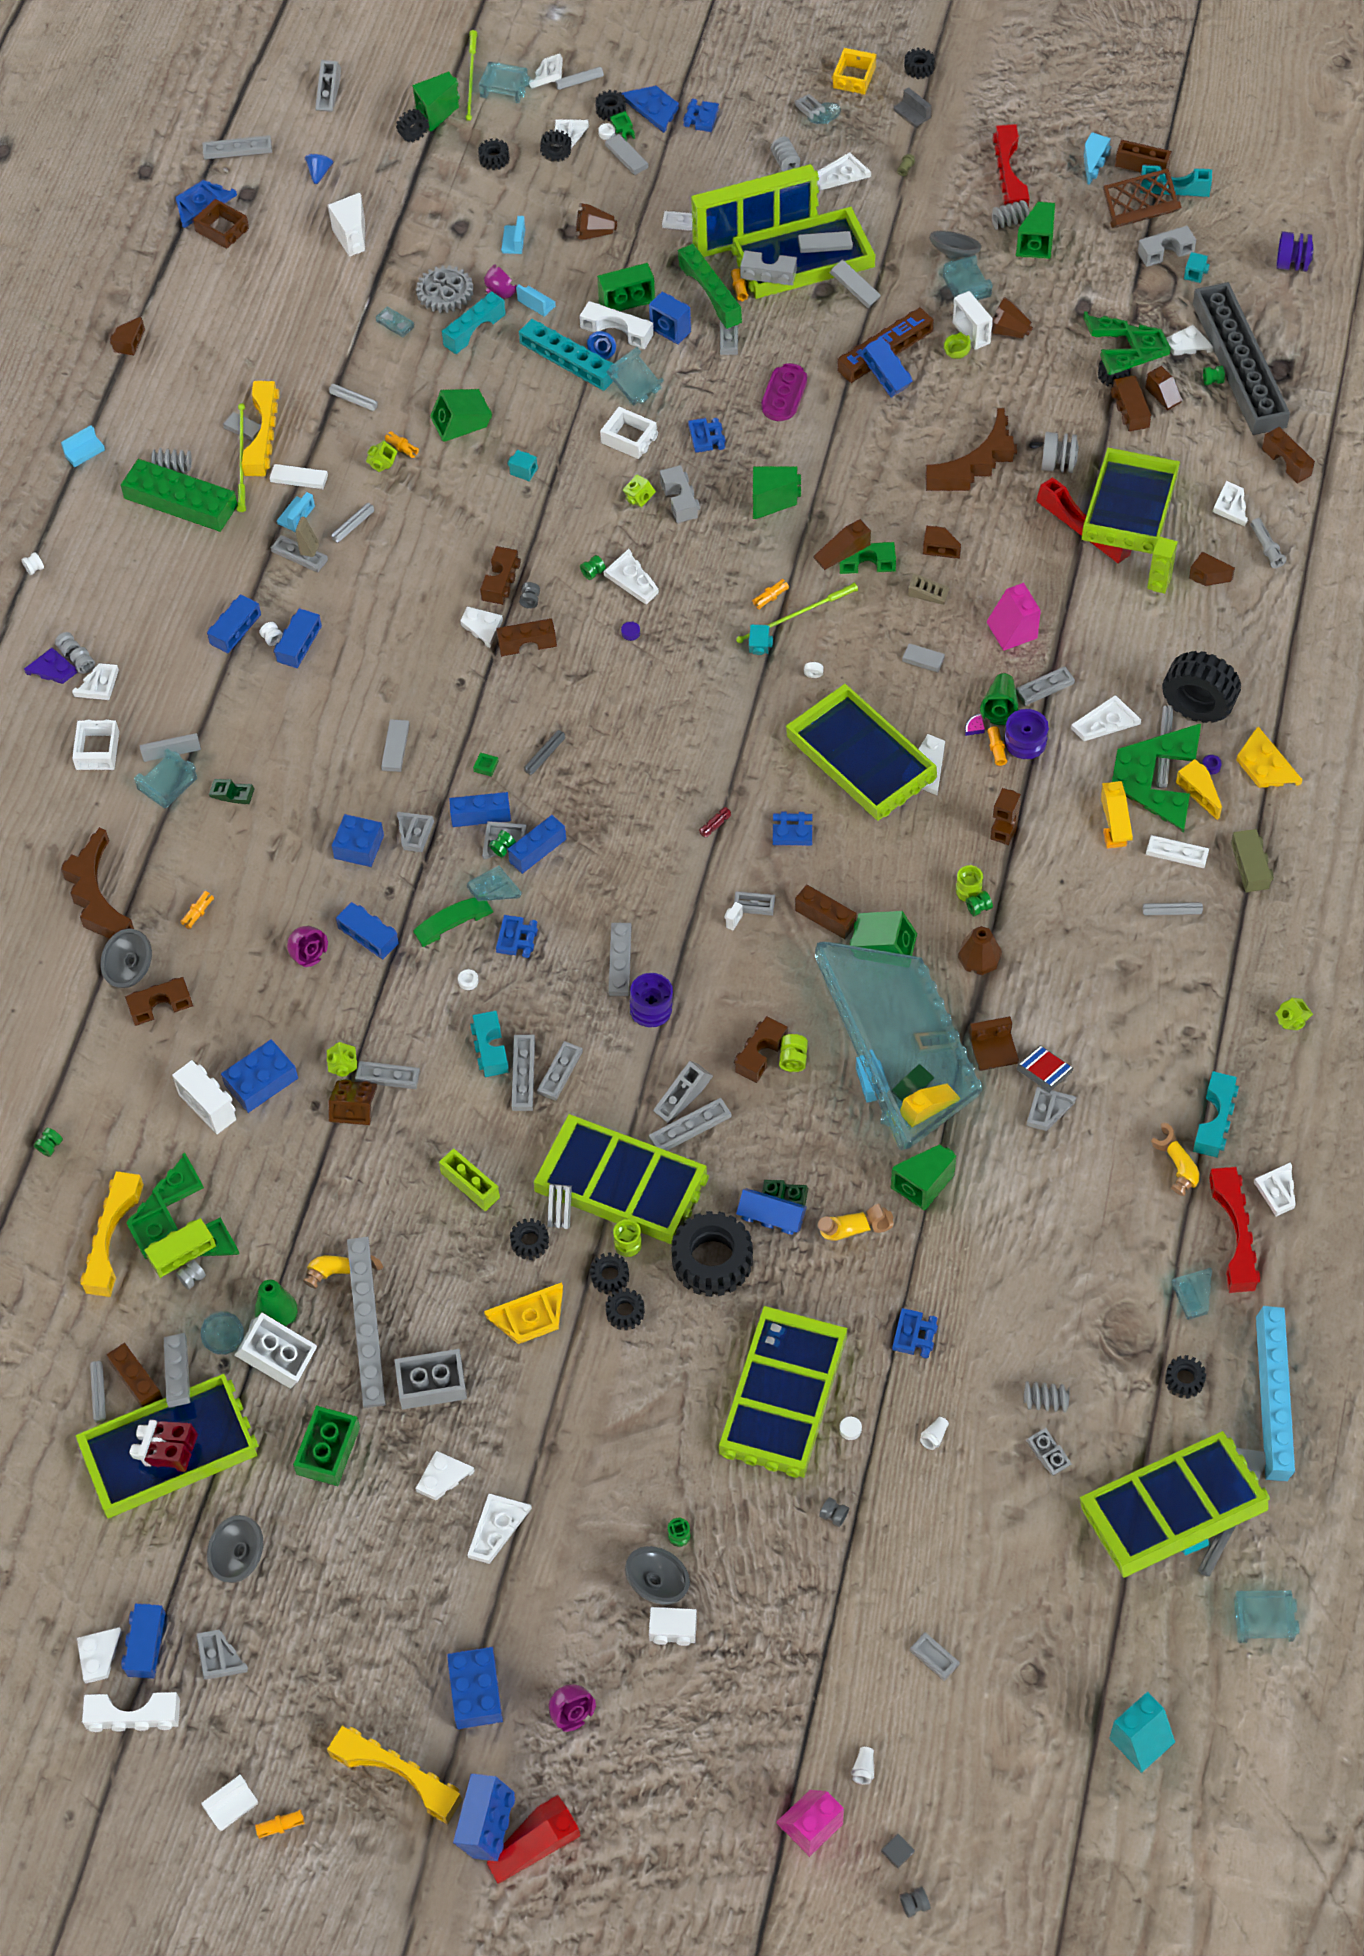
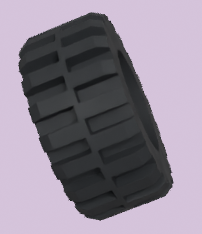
M1197 651L1186 652L1176 657L1162 684L1163 695L1169 706H1173V710L1177 713L1180 712L1185 718L1189 717L1193 721L1197 722L1199 720L1202 723H1208L1209 721L1214 723L1226 718L1231 713L1241 691V682L1237 672H1234V668L1228 665L1224 659H1219L1216 655H1209L1203 651L1197 653Z
M706 1211L705 1215L698 1213L694 1215V1219H686L684 1227L682 1225L679 1226L676 1230V1235L673 1236L671 1247L673 1270L676 1272L677 1279L680 1282L683 1281V1286L687 1289L692 1287L694 1293L700 1295L703 1292L709 1297H712V1294L718 1293V1296L725 1295V1291L730 1293L735 1291L736 1285L741 1286L745 1282V1277H749L751 1266H753V1242L751 1241L749 1231L745 1230V1225L742 1222L736 1223V1217L732 1215L726 1217L724 1212L713 1214V1211ZM706 1242H720L731 1249L732 1256L725 1263L717 1266L703 1265L692 1256L693 1251L699 1245Z

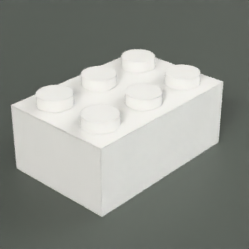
M191 1060L172 1075L178 1094L216 1134H219L236 1121L234 1114L236 1110L231 1104L233 1100L226 1091L222 1092L219 1089L220 1086L214 1078L210 1079L206 1075V1070L200 1064L197 1066Z
M261 1313L254 1320L235 1356L291 1389L299 1381L317 1345Z

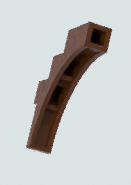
M997 408L993 430L977 449L953 461L926 465V491H970L971 483H974V476H992V469H996V462H1013V456L1017 455V443H1014L1013 436H1009V429H1006L1008 427V415H1005V408Z
M99 827L96 833L91 835L86 847L81 849L79 857L71 854L68 860L63 862L61 871L64 879L74 884L70 893L74 904L84 908L80 914L83 927L110 939L117 932L124 929H134L132 920L115 910L99 890L98 867L102 854L109 843L106 830Z

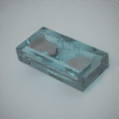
M388 306L376 316V322L401 337H404L414 328L413 321Z

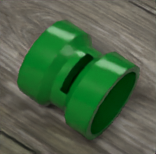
M1216 366L1215 369L1204 367V384L1212 385L1215 382L1217 384H1224V367Z
M594 555L590 558V561L580 564L581 572L588 580H592L596 574H601L606 570L603 560L598 555Z
M501 830L498 838L489 843V847L496 855L504 858L508 848L515 844L516 841L509 833Z
M985 890L978 893L975 897L966 898L967 908L974 917L981 914L983 910L988 911L993 908L991 897Z
M46 1128L42 1133L41 1139H37L34 1143V1147L43 1155L51 1157L55 1151L54 1148L60 1145L63 1138L55 1130Z
M675 1518L668 1524V1538L672 1545L682 1547L690 1540V1525L683 1518Z

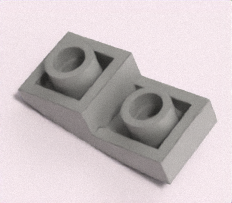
M1047 1428L1026 1440L1052 1476L1071 1465L1060 1445L1057 1446Z

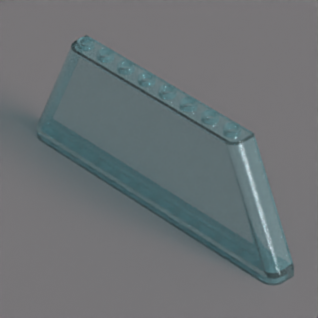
M831 942L817 943L815 949L817 964L895 1142L900 1150L910 1149L976 1099L982 1091V1083L975 1075L974 1066L968 1060L966 1048L962 1046L959 1040V1033L954 1029L951 1016L946 1012L944 1001L937 992L936 983L932 981L929 975V968L924 964L921 957ZM914 1033H929L927 1036H919L922 1046H928V1049H920ZM920 1063L935 1077L926 1088L947 1083L960 1097V1100L918 1125L911 1127L900 1113L903 1102L891 1091Z

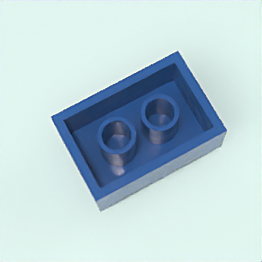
M272 1039L221 1073L225 1087L247 1113L298 1079L295 1065Z
M493 1647L447 1654L457 1729L503 1722Z
M471 1774L453 1843L473 1859L498 1861L499 1854L503 1850L505 1831L509 1827L510 1811L515 1803V1792L496 1776Z

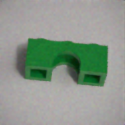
M895 542L871 543L870 546L839 562V574L858 573V566L864 561L873 562L876 565L877 572H896Z

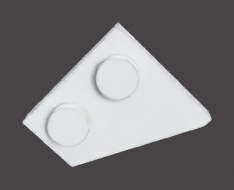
M1194 325L1166 338L1171 348L1170 352L1173 355H1182L1184 353L1196 354L1197 350H1206L1207 353L1213 351L1211 343Z
M1226 481L1212 512L1245 527L1248 519L1245 517L1244 489Z
M467 607L461 619V626L470 631L477 639L483 640L485 646L490 648L497 634L496 628H500L503 617L502 615Z
M436 1451L416 1487V1492L437 1500L447 1490L457 1486L458 1482L467 1475L471 1476L475 1471L474 1467Z
M120 1627L77 1638L85 1684L108 1678L111 1662L114 1660L117 1651L116 1646L119 1637L122 1636Z

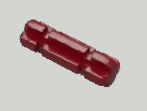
M723 807L719 811L720 813H716L706 822L707 825L704 824L699 829V833L704 838L711 835V831L714 832L724 823V820L731 817V811L727 807Z

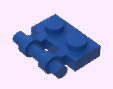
M691 99L687 106V113L684 115V126L690 127V124L695 125V130L712 132L719 110V103L702 101L700 106L697 105L698 101L696 99Z
M706 418L688 421L695 453L713 450V444L718 445L719 450L725 449L726 440L725 436L722 435L723 428L718 418H713L712 423H707Z
M784 811L773 813V821H781V824H773V845L812 846V825H804V821H812V814H805V812L790 814ZM787 821H799V825L787 824Z
M504 915L496 953L516 956L517 950L522 949V956L529 958L530 953L534 949L533 941L534 937L537 936L538 922L530 920L529 925H523V917ZM521 934L527 935L526 940H520Z
M902 1308L892 1350L914 1355L915 1347L922 1349L920 1354L922 1358H929V1354L934 1346L932 1342L933 1337L938 1329L936 1325L938 1318L929 1316L928 1322L922 1321V1312ZM919 1330L926 1332L924 1339L918 1338Z

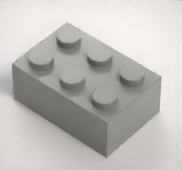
M460 1349L394 1359L402 1410L467 1399Z

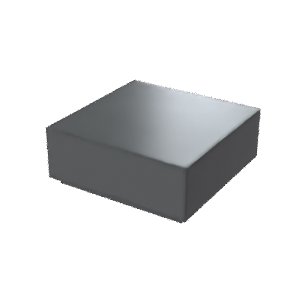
M897 1834L881 1849V1852L899 1869L915 1853V1850Z

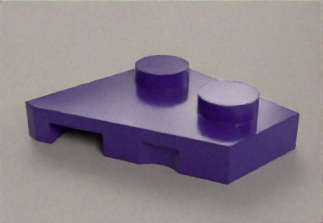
M50 648L24 668L27 675H31V673L40 675L42 679L53 680L64 684L77 674L76 668L53 648Z

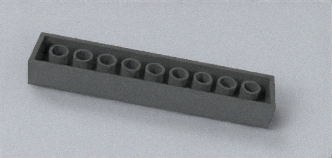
M1226 282L1195 289L1193 298L1194 309L1213 346L1220 365L1224 367L1226 379L1252 435L1270 432L1277 427L1281 429L1287 428L1290 417L1289 409L1230 283Z

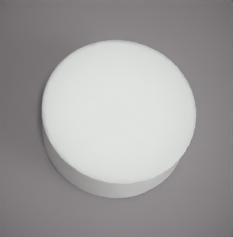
M609 123L602 124L598 129L599 137L604 140H608L616 134L615 127Z
M809 662L804 666V674L810 678H819L823 675V665L817 662Z
M467 969L460 972L458 983L462 989L472 990L477 987L479 980L475 971Z
M846 1417L841 1421L840 1434L843 1438L854 1440L860 1436L862 1425L857 1418Z

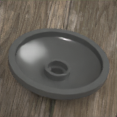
M934 231L929 237L931 243L950 259L972 256L981 250L980 242L964 234L951 231Z
M124 929L114 934L106 943L101 956V971L103 977L110 985L117 988H129L137 984L145 976L152 959V948L146 935L135 929Z
M236 1515L227 1518L215 1529L208 1544L207 1562L211 1573L217 1579L226 1583H236L244 1580L254 1571L263 1552V1534L259 1525L247 1516Z
M653 1546L640 1547L629 1555L625 1563V1575L630 1586L637 1594L650 1602L673 1604L680 1601L689 1589L690 1578L686 1567L675 1555L667 1550Z

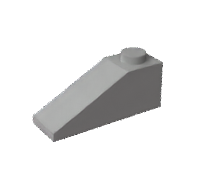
M321 60L316 111L333 112L341 76V66L338 61Z
M689 1061L653 1111L670 1123L703 1091L713 1075L698 1063Z

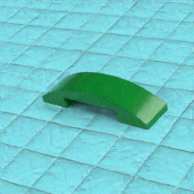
M484 896L466 899L432 915L415 928L413 932L422 947H425L439 940L440 934L472 918L478 921L492 914L493 910Z

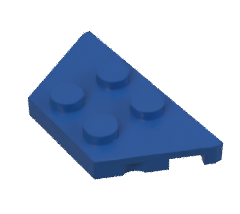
M658 86L622 92L629 106L663 133L666 132L668 123L672 121L673 115L676 114L679 108L677 101Z
M202 180L176 196L183 228L191 225L193 219L214 199L226 203L236 197V190H225L222 185Z

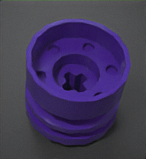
M1282 231L1276 268L1289 270L1291 262H1294L1295 271H1298L1300 263H1303L1302 271L1307 272L1313 255L1312 234H1307L1306 242H1303V233H1300L1298 241H1294L1293 232Z
M645 973L638 976L630 987V1015L635 1022L645 1027H658L665 1024L672 1014V984L669 979L657 973Z

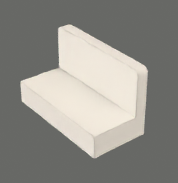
M239 1775L201 1804L219 1831H222L256 1806L258 1800L250 1791L242 1776Z

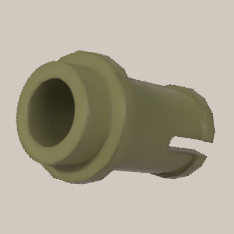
M906 154L902 157V163L897 169L899 175L906 176L911 166L915 164V157L913 155Z

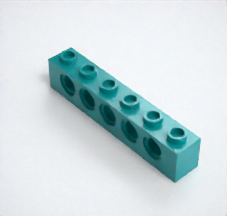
M531 319L519 331L521 345L603 391L617 378V370L614 363L603 359L598 354L587 350L584 346L573 342L570 338H566L557 331L546 327L541 322Z

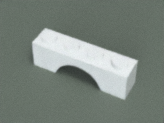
M589 301L580 314V328L591 332L601 331L606 328L620 329L628 336L629 345L641 349L646 348L653 336V322Z
M176 1692L153 1693L145 1706L136 1711L125 1712L115 1708L107 1694L84 1695L82 1723L91 1732H100L103 1729L124 1731L126 1728L145 1731L149 1727L170 1730L172 1727H178L180 1699Z

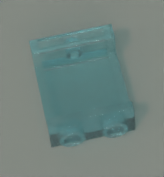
M488 62L479 83L480 97L487 98L489 92L513 95L515 96V103H519L521 97L523 98L525 95L526 86H529L530 76H528L527 68Z
M976 255L943 265V278L954 298L968 291L977 300L991 297L992 282L990 279L985 280L977 266Z
M638 347L611 365L606 372L633 406L637 403H644L649 398V394H656L662 389L661 384L664 382L663 378L658 380L639 357L642 351Z
M169 749L164 751L165 758L145 777L140 773L134 777L137 789L165 809L197 780L195 766L189 761H184L177 752H172Z
M1236 1591L1234 1607L1238 1643H1247L1249 1638H1288V1642H1294L1296 1635H1299V1622L1295 1621L1294 1613L1297 1612V1601L1292 1598V1591Z

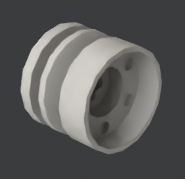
M1046 432L1041 470L1054 471L1055 465L1058 463L1060 464V471L1064 472V464H1069L1068 473H1073L1077 463L1079 447L1077 434H1072V441L1067 442L1068 434L1066 433L1064 434L1063 441H1059L1058 433Z

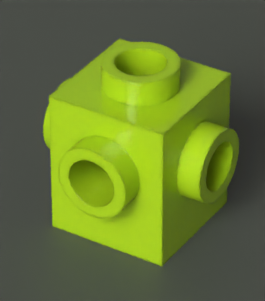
M382 441L369 448L366 462L373 469L381 472L393 465L398 451L387 442Z
M638 474L623 489L627 496L625 499L631 505L636 504L641 508L656 492L651 483Z
M1293 997L1283 1002L1279 1007L1280 1009L1275 1012L1279 1019L1278 1023L1284 1029L1290 1030L1303 1028L1306 1021L1313 1015L1303 999Z
M338 1042L326 1050L328 1072L345 1077L357 1069L356 1048L354 1046Z

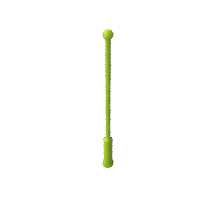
M475 30L469 32V53L471 57L467 115L465 116L467 121L472 119L473 63L478 36Z
M240 403L238 405L240 410V484H238L237 511L245 512V485L243 484L242 468L243 410L245 405Z
M855 582L851 583V585L828 595L827 598L768 625L771 628L823 603L835 601L845 595L858 591V587ZM750 633L738 636L736 641L742 643L745 639L749 638Z

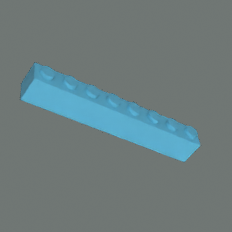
M1263 1306L1256 1316L1263 1446L1266 1457L1265 1479L1287 1482L1295 1473L1285 1308Z

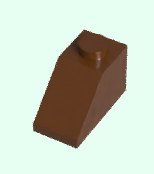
M142 317L135 318L116 327L114 334L110 336V344L113 347L114 353L135 355L145 331Z
M1162 365L1147 373L1145 389L1167 411L1182 403V398L1173 376Z
M926 525L923 555L960 559L961 543L945 527Z
M1201 552L1191 566L1189 578L1204 586L1228 583L1233 580L1235 567Z

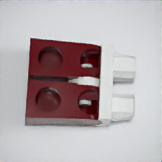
M150 1420L148 1425L138 1426L136 1436L139 1440L143 1441L141 1445L133 1444L131 1446L130 1455L134 1459L141 1460L145 1466L176 1468L177 1471L186 1472L191 1457L190 1452L193 1451L198 1433L191 1423L156 1422L155 1420Z

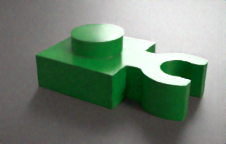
M626 111L610 117V121L615 127L617 134L622 133V137L626 141V135H631L635 139V132L632 129L633 124Z

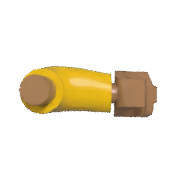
M1161 1123L1162 1132L1168 1137L1163 1141L1153 1138L1151 1142L1154 1148L1160 1151H1167L1178 1169L1176 1173L1178 1179L1176 1180V1185H1173L1171 1188L1177 1194L1185 1196V1190L1188 1191L1190 1187L1195 1188L1197 1186L1199 1170L1191 1157L1177 1142L1172 1126L1167 1123Z
M878 1203L866 1211L867 1216H865L864 1212L837 1217H822L818 1222V1228L825 1239L838 1241L870 1231V1225L876 1233L888 1231L894 1225V1217L891 1211L884 1207L881 1208V1205Z
M332 1255L316 1257L308 1264V1278H304L303 1282L309 1287L316 1289L318 1287L317 1282L320 1283L322 1279H327L332 1274H350L349 1258ZM371 1255L372 1268H375L377 1271L382 1270L383 1265L381 1261Z

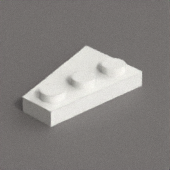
M849 152L817 171L819 175L817 185L821 191L871 177V171Z
M629 549L604 571L605 577L644 604L650 602L659 593L658 587L649 575L643 571L641 564L638 560L634 559Z
M1115 695L1073 723L1071 730L1083 741H1087L1140 725L1141 719Z
M927 734L918 750L937 766V778L933 783L923 787L922 790L938 795L945 741ZM911 761L902 776V781L908 783L922 773L923 770Z
M488 1494L468 1552V1558L490 1564L532 1509L531 1505Z

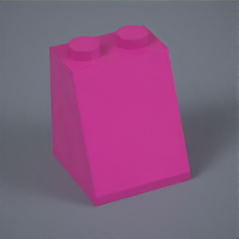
M1024 583L1006 589L987 620L989 628L1003 651L1038 638L1041 610Z
M810 1789L776 1823L810 1857L843 1825L844 1808L828 1791Z

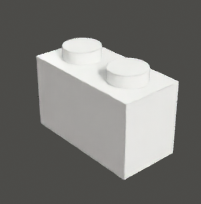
M651 1607L650 1641L660 1645L667 1644V1642H676L681 1646L695 1643L696 1609Z

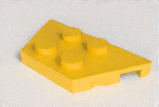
M1257 727L1237 755L1236 761L1259 788L1284 786V783L1301 785L1303 779L1260 727Z
M562 1282L486 1310L484 1311L485 1317L517 1344L558 1330L563 1284Z

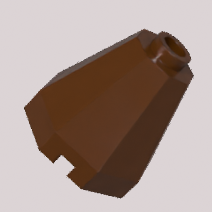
M579 204L582 210H578L576 232L579 231V235H576V239L586 240L613 234V231H616L617 220H615L613 215L589 204Z
M1004 297L996 310L995 316L992 318L991 333L1024 338L1025 335L1029 336L1033 329V326H1031L1032 321L1010 299Z
M982 926L973 929L963 940L958 953V959L965 971H976V974L979 975L996 970L1002 956V950L989 928Z

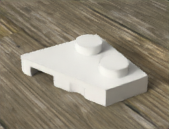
M560 53L545 58L542 61L541 66L535 72L536 78L529 81L531 88L561 79L562 57Z
M556 119L555 129H559L558 132L562 130L564 134L568 133V137H571V148L589 127L588 120ZM553 144L554 147H560L558 144Z
M99 663L93 669V672L83 679L84 683L78 689L75 688L73 690L74 697L109 700L119 671L118 666Z
M1291 1163L1254 1180V1184L1275 1216L1295 1208Z

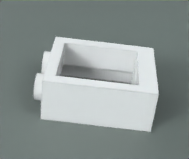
M970 291L955 297L952 323L965 336L969 335L971 346L975 350L990 344L992 317Z
M621 407L617 408L600 431L602 444L637 459L647 452L650 443L655 441L658 436L656 422ZM624 423L644 431L637 442L617 434Z
M77 721L72 757L76 770L115 769L119 729L116 721ZM85 736H111L109 752H83Z

